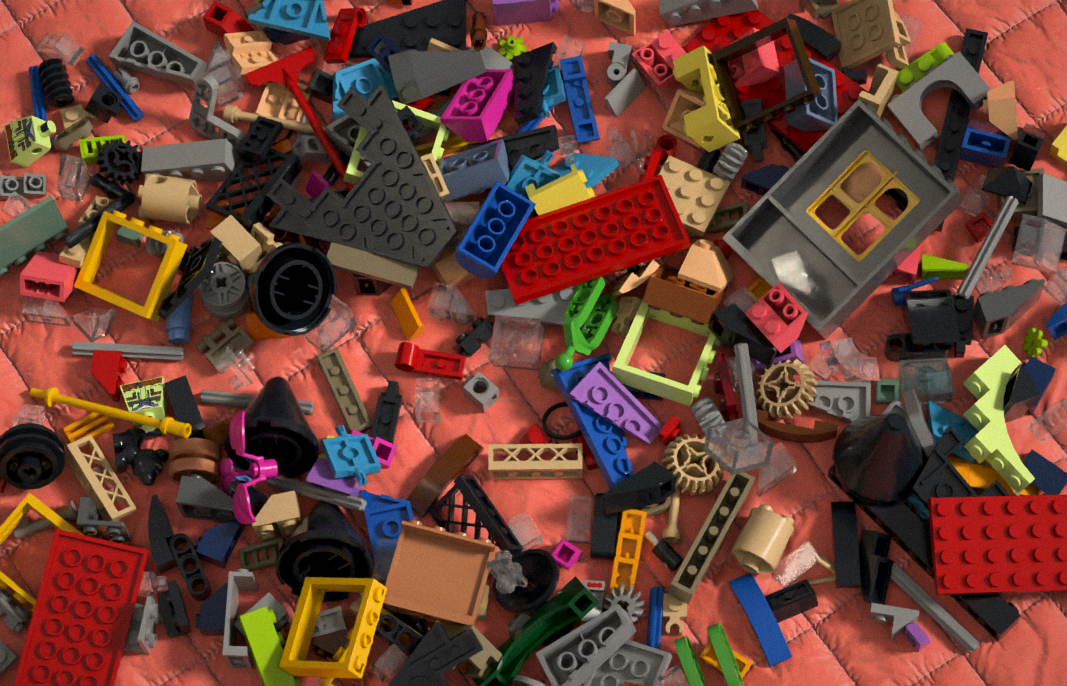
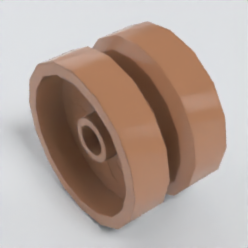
M185 438L173 441L169 445V458L172 461L168 465L169 480L180 484L181 476L196 474L202 476L203 479H206L211 484L219 481L220 466L217 463L221 459V447L218 443L201 438Z

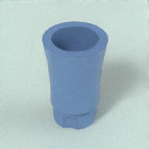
M192 293L165 319L169 343L184 344L190 341L191 313L194 298Z

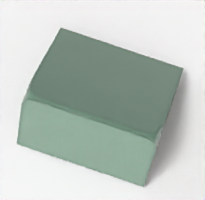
M121 226L116 233L118 241L139 248L145 236L124 226Z
M875 378V403H891L895 398L899 401L900 380L898 378Z

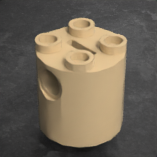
M146 174L144 185L139 186L138 198H142V204H140L138 212L139 217L190 224L201 210L202 194H199L197 191L195 180Z
M760 504L759 508H752L747 522L742 527L732 547L731 553L736 557L740 566L750 573L774 572L789 537L794 532V520L789 516H780L774 513L773 509L766 504Z

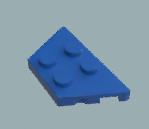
M360 490L361 498L367 502L364 513L377 576L381 578L390 570L402 529V520L407 522L414 520L412 507L409 500L393 499L388 495L381 494L380 496L368 493L366 490Z

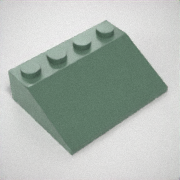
M49 196L0 227V278L9 272L8 269L14 265L18 267L28 260V256L34 252L36 254L37 251L43 252L48 248L47 244L55 241V243L59 242L66 236L68 227L52 196Z

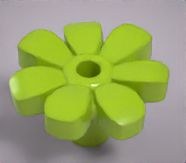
M510 35L507 36V41H500L499 54L502 56L506 55L505 58L512 62L513 57L526 53L527 48L525 45H522L524 41L521 37L515 40L514 36Z
M1036 328L1028 329V334H1025L1024 341L1027 343L1022 344V349L1027 351L1028 357L1039 356L1041 348L1046 349L1048 346V341L1041 339L1043 332L1036 330Z

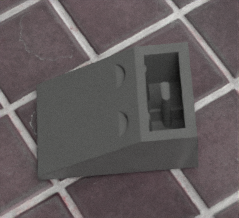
M1031 279L1020 286L1009 285L998 292L988 291L982 293L977 298L973 312V318L981 339L1005 333L1039 301L1045 280L1037 281L1036 279Z

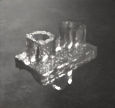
M226 347L215 362L214 367L221 374L229 368L235 372L228 379L229 384L235 391L244 385L248 388L253 384L252 380L254 377L249 371L255 369L251 362L255 356L252 352L245 355L239 350L236 353L237 358L230 348Z
M508 550L496 552L495 561L487 562V569L497 580L496 588L502 594L512 593L516 586L527 587L528 580L522 574V566L511 561L512 554Z

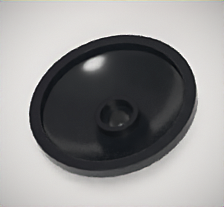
M541 549L524 550L518 555L512 556L501 566L494 579L493 594L496 601L502 608L514 613L527 612L539 607L556 589L560 575L558 563L550 553Z

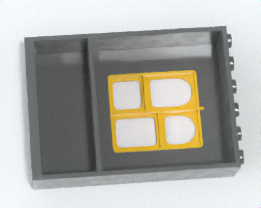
M859 99L722 237L772 288L780 282L807 311L806 321L825 340L962 203L959 196L961 194L958 190L959 187L949 178L945 181V177L941 174L942 171L935 164L931 163L928 165L925 155L915 147L912 150V146L904 135L900 132L896 135V131L892 128L893 126L884 117L879 119L880 116L876 113V110L868 102L863 104ZM862 164H874L881 171V181L861 203H856L841 189V184ZM893 188L901 189L908 197L907 208L896 220H890L875 205L876 200L884 192ZM831 195L836 196L850 210V214L833 230L828 228L815 215L816 209ZM865 212H869L884 226L885 230L861 255H857L842 241L841 237Z

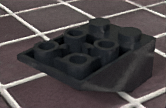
M950 289L903 291V318L913 344L927 346L930 343L950 345L954 342H960L954 299Z

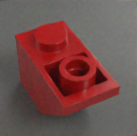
M215 0L203 16L206 30L221 38L224 37V34L255 31L233 9Z
M94 350L91 373L114 402H119L120 395H123L120 385H124L122 377L123 373L127 372V360L124 359L121 351Z

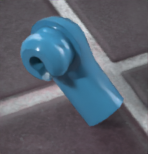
M915 494L904 500V502L916 507L920 519L929 520V510Z

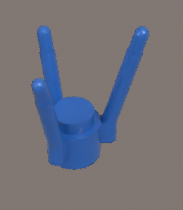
M938 277L928 278L908 286L892 288L895 306L901 305L903 310V291H911L912 289L937 281Z

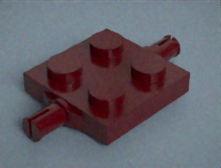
M717 354L714 356L717 371L713 372V385L715 394L719 395V412L721 415H725L726 422H730L731 430H737L741 426L738 418L739 413L736 411L737 404L727 361L724 359V354Z

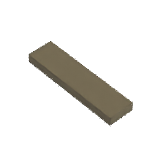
M331 242L326 256L333 268L408 289H413L419 272V266L333 242Z
M336 347L317 355V361L349 431L351 432L354 429L362 433L372 429L373 424L338 348Z

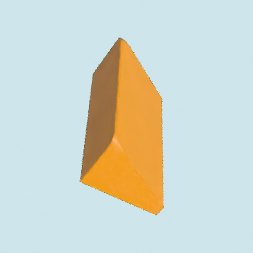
M402 288L391 301V306L407 339L412 340L424 335V330L406 289Z

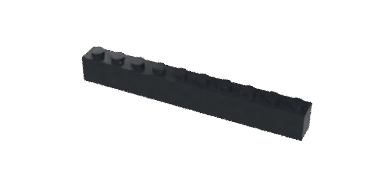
M833 464L828 470L827 477L852 501H855V504L887 535L892 536L891 539L934 579L930 524L925 519L921 520L915 514L916 512L913 507L908 503L904 504L902 501L895 503L892 501L882 502L879 505L865 502L853 496L838 480L835 474L836 468ZM1001 593L950 595L997 642L1018 623L1021 617L1018 614L1019 610L1011 602L1007 603L1001 597Z

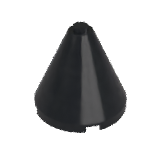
M287 243L273 249L247 271L245 277L252 305L259 320L270 330L288 336L303 335L318 327L331 311V308L328 307L332 294L336 295V276L331 262L320 250L303 243Z
M273 377L265 383L245 409L244 453L263 456L264 460L275 459L278 466V474H285L286 478H293L312 469L318 459L319 443L288 381L282 377ZM228 431L224 443L227 458L233 461V466L238 470H249L250 464L254 463L255 460L236 454V449L231 448Z
M890 413L862 417L847 425L836 440L832 460H834L836 468L835 474L848 492L865 502L881 505L882 502L894 501L898 503L914 494L911 487L925 465L927 455L915 431L906 419L900 414Z
M324 501L316 503L281 546L276 557V575L282 585L286 583L290 586L292 594L300 597L305 577L371 578L372 558L368 549L340 507ZM325 591L322 602L347 599L350 592Z

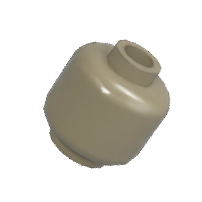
M550 359L548 362H543L538 379H540L542 387L559 393L561 391L551 373L556 369L555 359Z

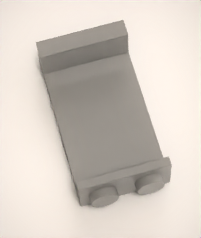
M236 569L235 572H229L222 655L229 668L253 669V658L248 647L236 646L237 631L233 624L238 620L240 590L259 591V585L253 572H250L248 569Z

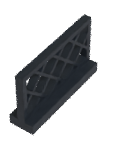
M272 148L269 149L266 154L267 157H264L263 160H254V158L245 155L205 205L206 209L225 218L232 215L243 225L246 231L251 233L253 225L261 223L276 204L266 194L279 177L291 185L303 170L299 156L294 153H290L288 156ZM284 161L281 166L272 168L271 162ZM269 164V169L256 171V166ZM253 167L254 173L241 176V172L244 169ZM271 175L268 182L259 184L258 178ZM256 179L257 185L244 188L243 182ZM240 183L241 189L228 191L231 185ZM259 192L255 198H246L247 193ZM243 195L244 201L231 204L230 198ZM228 200V205L216 206L218 201ZM246 207L241 216L233 213L234 209Z
M459 475L454 480L455 485L429 510V513L438 526L444 528L449 533H453V524L461 525V532L467 533V526H474V539L478 540L481 527L486 528L488 539L492 541V544L498 546L504 554L498 560L492 561L494 564H491L488 575L489 579L513 555H518L524 548L473 475ZM459 490L463 495L462 505L455 504V494ZM443 506H448V520H444L438 512ZM454 507L462 508L461 522L454 521ZM468 509H473L475 512V523L467 522Z

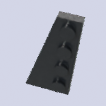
M554 42L514 57L515 121L518 125L539 118L544 100L543 89L548 85V71L552 69L554 63L552 56L556 54L558 48Z
M555 125L491 139L488 142L468 145L469 150L503 139L510 172L521 155L537 160L543 157L546 150L554 152L560 149Z

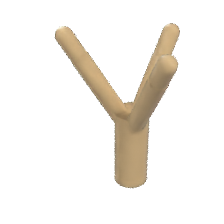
M824 555L816 558V562L835 574L834 564ZM835 576L811 580L808 583L815 585L836 581Z

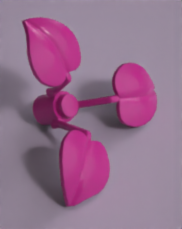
M240 411L229 423L230 445L232 449H236L238 456L255 461L250 464L249 470L234 472L233 461L230 458H224L220 463V476L223 492L229 496L230 492L227 485L231 481H235V476L250 474L251 477L256 478L247 483H239L236 487V493L233 495L235 518L242 524L255 523L256 520L251 511L247 487L260 481H266L268 478H276L278 466L275 459L264 460L263 456L244 453L245 411Z

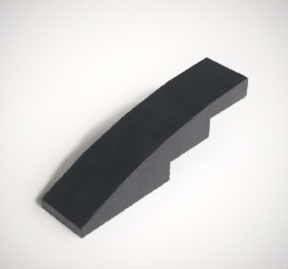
M855 501L831 502L836 588H860Z

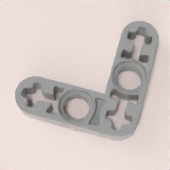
M204 75L195 85L189 123L194 130L211 140L226 138L237 150L238 143L245 137V133L213 115L219 85L213 76ZM200 99L206 102L207 108L201 104ZM215 126L222 131V135L217 133Z
M912 388L903 392L902 396L909 420L929 458L936 443L925 422L919 399Z

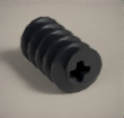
M59 58L47 59L38 67L47 104L52 107H65L75 101L72 95L73 90L70 88L71 83L68 80L69 76L66 73L67 68L65 65H62L63 60Z

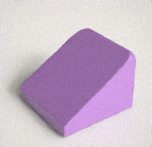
M917 623L908 624L905 627L903 635L916 651H921L931 643V639Z

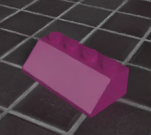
M486 69L485 73L464 81L440 118L441 123L467 142H488L514 98L512 69Z

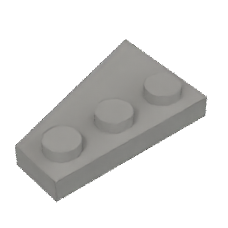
M816 380L817 385L814 388L817 390V394L811 395L814 402L806 404L808 408L851 423L859 418L870 416L871 383Z

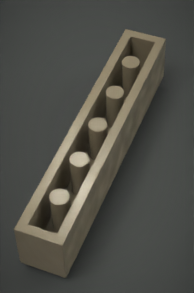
M734 467L671 582L667 594L689 605L749 495L756 479L755 477Z

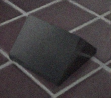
M1023 366L1017 369L1006 385L1003 399L1005 423L1021 418L1041 396L1029 373Z

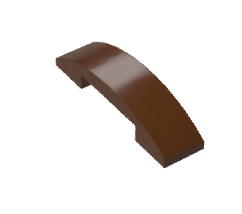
M756 409L759 431L771 437L796 443H815L836 438L837 424L815 420L814 429L769 421V411Z
M467 434L458 439L433 464L409 495L407 500L410 501L412 509L424 517L438 502L440 494L466 465L469 466L484 448Z

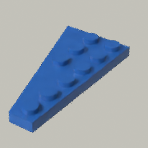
M607 353L573 363L572 368L564 372L556 368L551 373L611 490L633 476L631 460L627 458L626 454L627 440L623 437L622 429L567 395L599 361L610 371L609 361L611 359L610 354Z

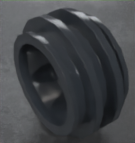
M25 423L10 428L0 436V477L12 486L26 490L39 489L49 485L62 473L65 466L63 441L57 433L40 424Z

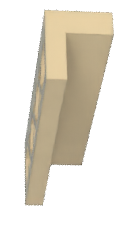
M92 435L66 445L64 458L88 497L96 505V510L100 513L103 521L119 522L120 518L136 512V506ZM89 444L93 450L92 455L82 453L79 447ZM92 462L103 466V474L94 472L91 469ZM103 480L113 483L116 487L115 492L104 490L102 486ZM117 499L125 502L128 508L117 511L113 504L114 500Z
M582 443L489 444V480L583 479ZM521 451H527L532 455L527 461H520L516 457ZM544 451H551L555 457L550 461H544L540 455ZM567 451H578V460H567L563 455ZM494 452H505L508 457L504 461H494Z

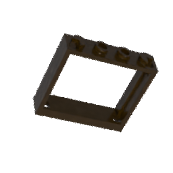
M786 17L709 54L734 129L744 132L753 131L757 128L756 125L770 123L776 120V116L782 113H792L796 110L795 107L801 104H811L815 102L816 97L822 95L796 20ZM788 34L807 91L746 118L728 62Z

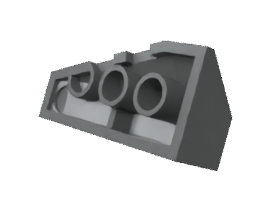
M409 49L388 56L395 88L402 104L424 99L486 72L480 50H453L448 52Z

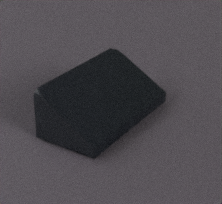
M807 579L765 596L777 623L818 606L816 593Z

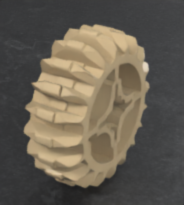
M796 359L793 363L790 360H786L785 363L778 362L776 365L772 364L769 369L763 368L764 375H758V379L761 382L755 383L757 391L754 392L758 398L757 403L762 407V410L769 411V415L773 418L778 416L779 419L784 420L787 416L789 419H793L794 413L801 416L800 410L803 408L808 410L806 404L814 402L811 395L817 394V390L814 388L817 382L814 379V373L809 370L806 364H802L800 360ZM794 375L800 376L801 385L795 382L793 379ZM771 393H775L777 395V403L772 402Z
M695 433L692 437L688 434H685L683 438L678 436L674 442L669 443L668 449L663 454L662 465L674 474L675 488L680 486L682 493L689 490L691 496L696 491L699 495H702L705 490L709 493L713 487L718 486L720 483V479L724 476V455L719 454L720 447H713L714 440L708 443L705 441L706 436L698 439ZM679 453L683 463L681 467H679L677 462V455ZM706 462H708V464H709V466H710V474H709V475H708V473L706 472V470H707V468L705 467V463H706Z

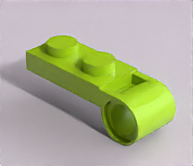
M946 42L938 44L909 64V66L899 71L895 82L896 86L902 93L905 92L912 82L920 81L925 77L927 71L933 67H939L947 56L955 55V53Z

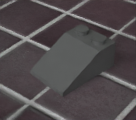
M196 474L181 476L176 504L183 517L219 523H227L236 519L233 512V498L206 479H203L202 476ZM252 523L243 524L246 527H252Z

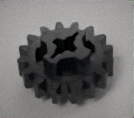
M119 138L118 143H115L113 139L110 140L109 145L104 143L97 156L98 160L96 163L101 165L99 172L106 173L105 179L113 178L112 183L119 180L121 185H124L125 181L132 184L134 179L139 180L141 174H143L141 172L143 151H137L138 145L132 147L130 140L123 143L122 138Z

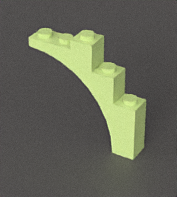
M1004 345L963 382L964 386L978 399L963 415L979 431L963 447L979 464L986 460L1010 487L1020 493L1035 478L1016 453L1006 428L1003 410L1005 389L1012 372L1021 361Z

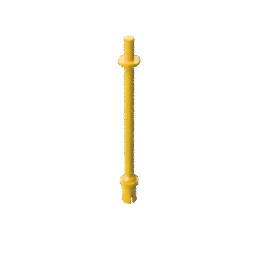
M51 387L47 391L31 388L29 392L31 397L45 400V404L48 407L59 403L158 428L163 435L173 434L188 438L192 430L189 423L175 421L172 417L166 416L161 420L61 395L56 387Z

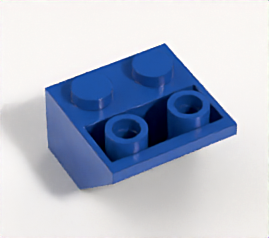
M970 118L959 159L992 168L1004 167L1011 137L994 124Z

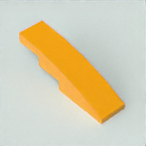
M638 509L623 511L610 590L612 587H616L619 590L620 584H624L626 590H628L630 585H633L634 589L632 592L634 593L647 511ZM621 600L619 605L628 607L629 604L626 601L623 603V600Z

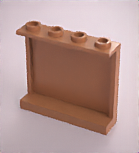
M402 520V529L385 584L387 591L382 608L432 622L439 620L440 624L475 626L495 554V544H492L491 540L479 537L478 540L469 538V535L463 532L449 533L440 526L433 525L430 528L422 526V523L416 520H409L408 522Z

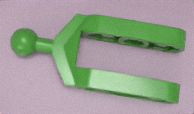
M602 276L579 284L564 312L565 321L563 329L567 348L564 353L559 354L555 359L556 368L560 371L565 372L572 368V356L574 353L589 356L591 351L601 344L619 309V305L613 295H604L599 298L605 286V280Z
M716 623L707 627L727 685L744 686L741 673L722 625ZM683 636L674 640L689 685L707 686L689 638Z

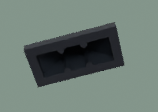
M1014 166L990 168L982 190L1005 198L1012 196L1018 202L1026 204L1033 183Z

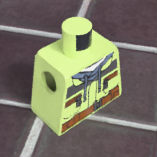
M28 116L5 124L10 161L27 168L47 153L51 148L49 135L56 132L55 124L50 120L46 122L35 116Z
M164 377L120 385L128 411L161 420L164 419L167 414L168 401ZM133 422L134 426L142 425V429L146 432H150L156 429L151 426Z

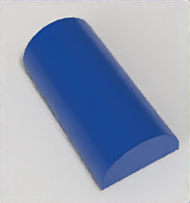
M496 181L454 253L459 265L478 277L491 278L495 276L536 204Z

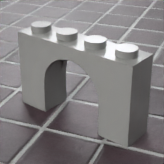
M960 51L955 55L947 56L943 64L937 68H931L927 71L924 78L920 81L912 82L905 92L901 95L896 94L887 104L889 113L920 151H923L939 139L937 130L921 111L922 102L931 91L943 87L952 88L964 97L975 112L983 106V100H987V91L991 89Z

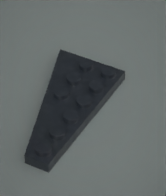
M442 0L357 28L348 58L373 57L366 48L379 33L386 37L401 52L409 49L427 51L428 44L432 38L459 50H466V0Z

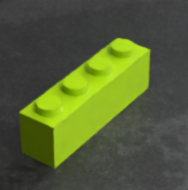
M267 606L237 616L262 685L301 686L298 677L293 678V675L279 667L283 655L282 646L285 645L281 632H276L274 623L277 620L273 610H268Z

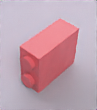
M37 251L20 274V295L64 302L74 289V284L81 268L59 262V254Z

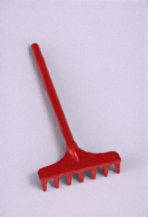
M311 47L245 74L249 86L258 87L268 83H279L288 89L343 180L347 169L297 84L299 71L313 64L316 60L313 49ZM344 181L345 185L350 191L354 187V184Z

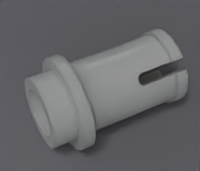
M118 67L117 69L123 75H120L115 70L113 76L124 86L126 92L135 93L140 88L139 79L133 77L125 67Z

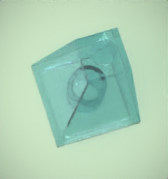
M946 358L900 360L903 392L913 388L920 404H928L930 400L934 403L951 402L953 384L951 369Z

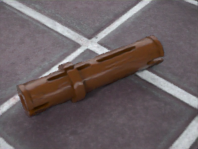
M480 11L473 14L472 30L470 31L471 46H474L473 49L477 51L485 48V41L487 40L486 15L483 16L484 13Z

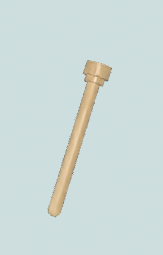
M229 104L224 109L223 119L225 122L235 123L243 120L254 123L258 116L281 122L283 128L315 134L308 123L243 112L237 106Z
M680 453L677 455V462L679 467H681L683 464L681 461L682 457ZM680 486L675 488V493L671 495L668 525L665 526L662 532V540L665 539L670 544L681 542V531L679 530L680 527L677 526Z

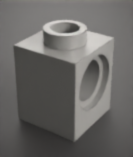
M480 371L475 376H469L464 382V395L484 413L500 398L499 388ZM479 387L486 389L485 392L481 394L475 393L474 391Z

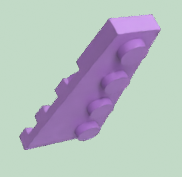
M600 361L567 394L645 445L650 444L663 428L658 420Z

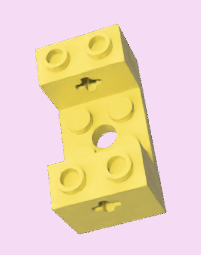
M703 45L674 59L673 75L678 82L686 86L687 90L705 94L703 96L705 106L683 115L685 122L683 129L686 136L691 137L698 146H702L708 152H712L740 139L739 130L734 129L709 56L712 52Z

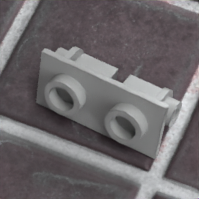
M2 589L0 590V618L4 613H7L2 621L13 632L21 633L25 628L23 624L31 622L32 618L28 615L29 612L26 608L17 605L12 600L13 596Z

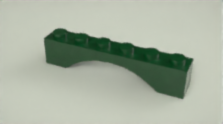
M575 576L497 649L502 654L498 662H491L481 678H472L477 686H511L522 664L544 640L562 627L582 619L599 601Z

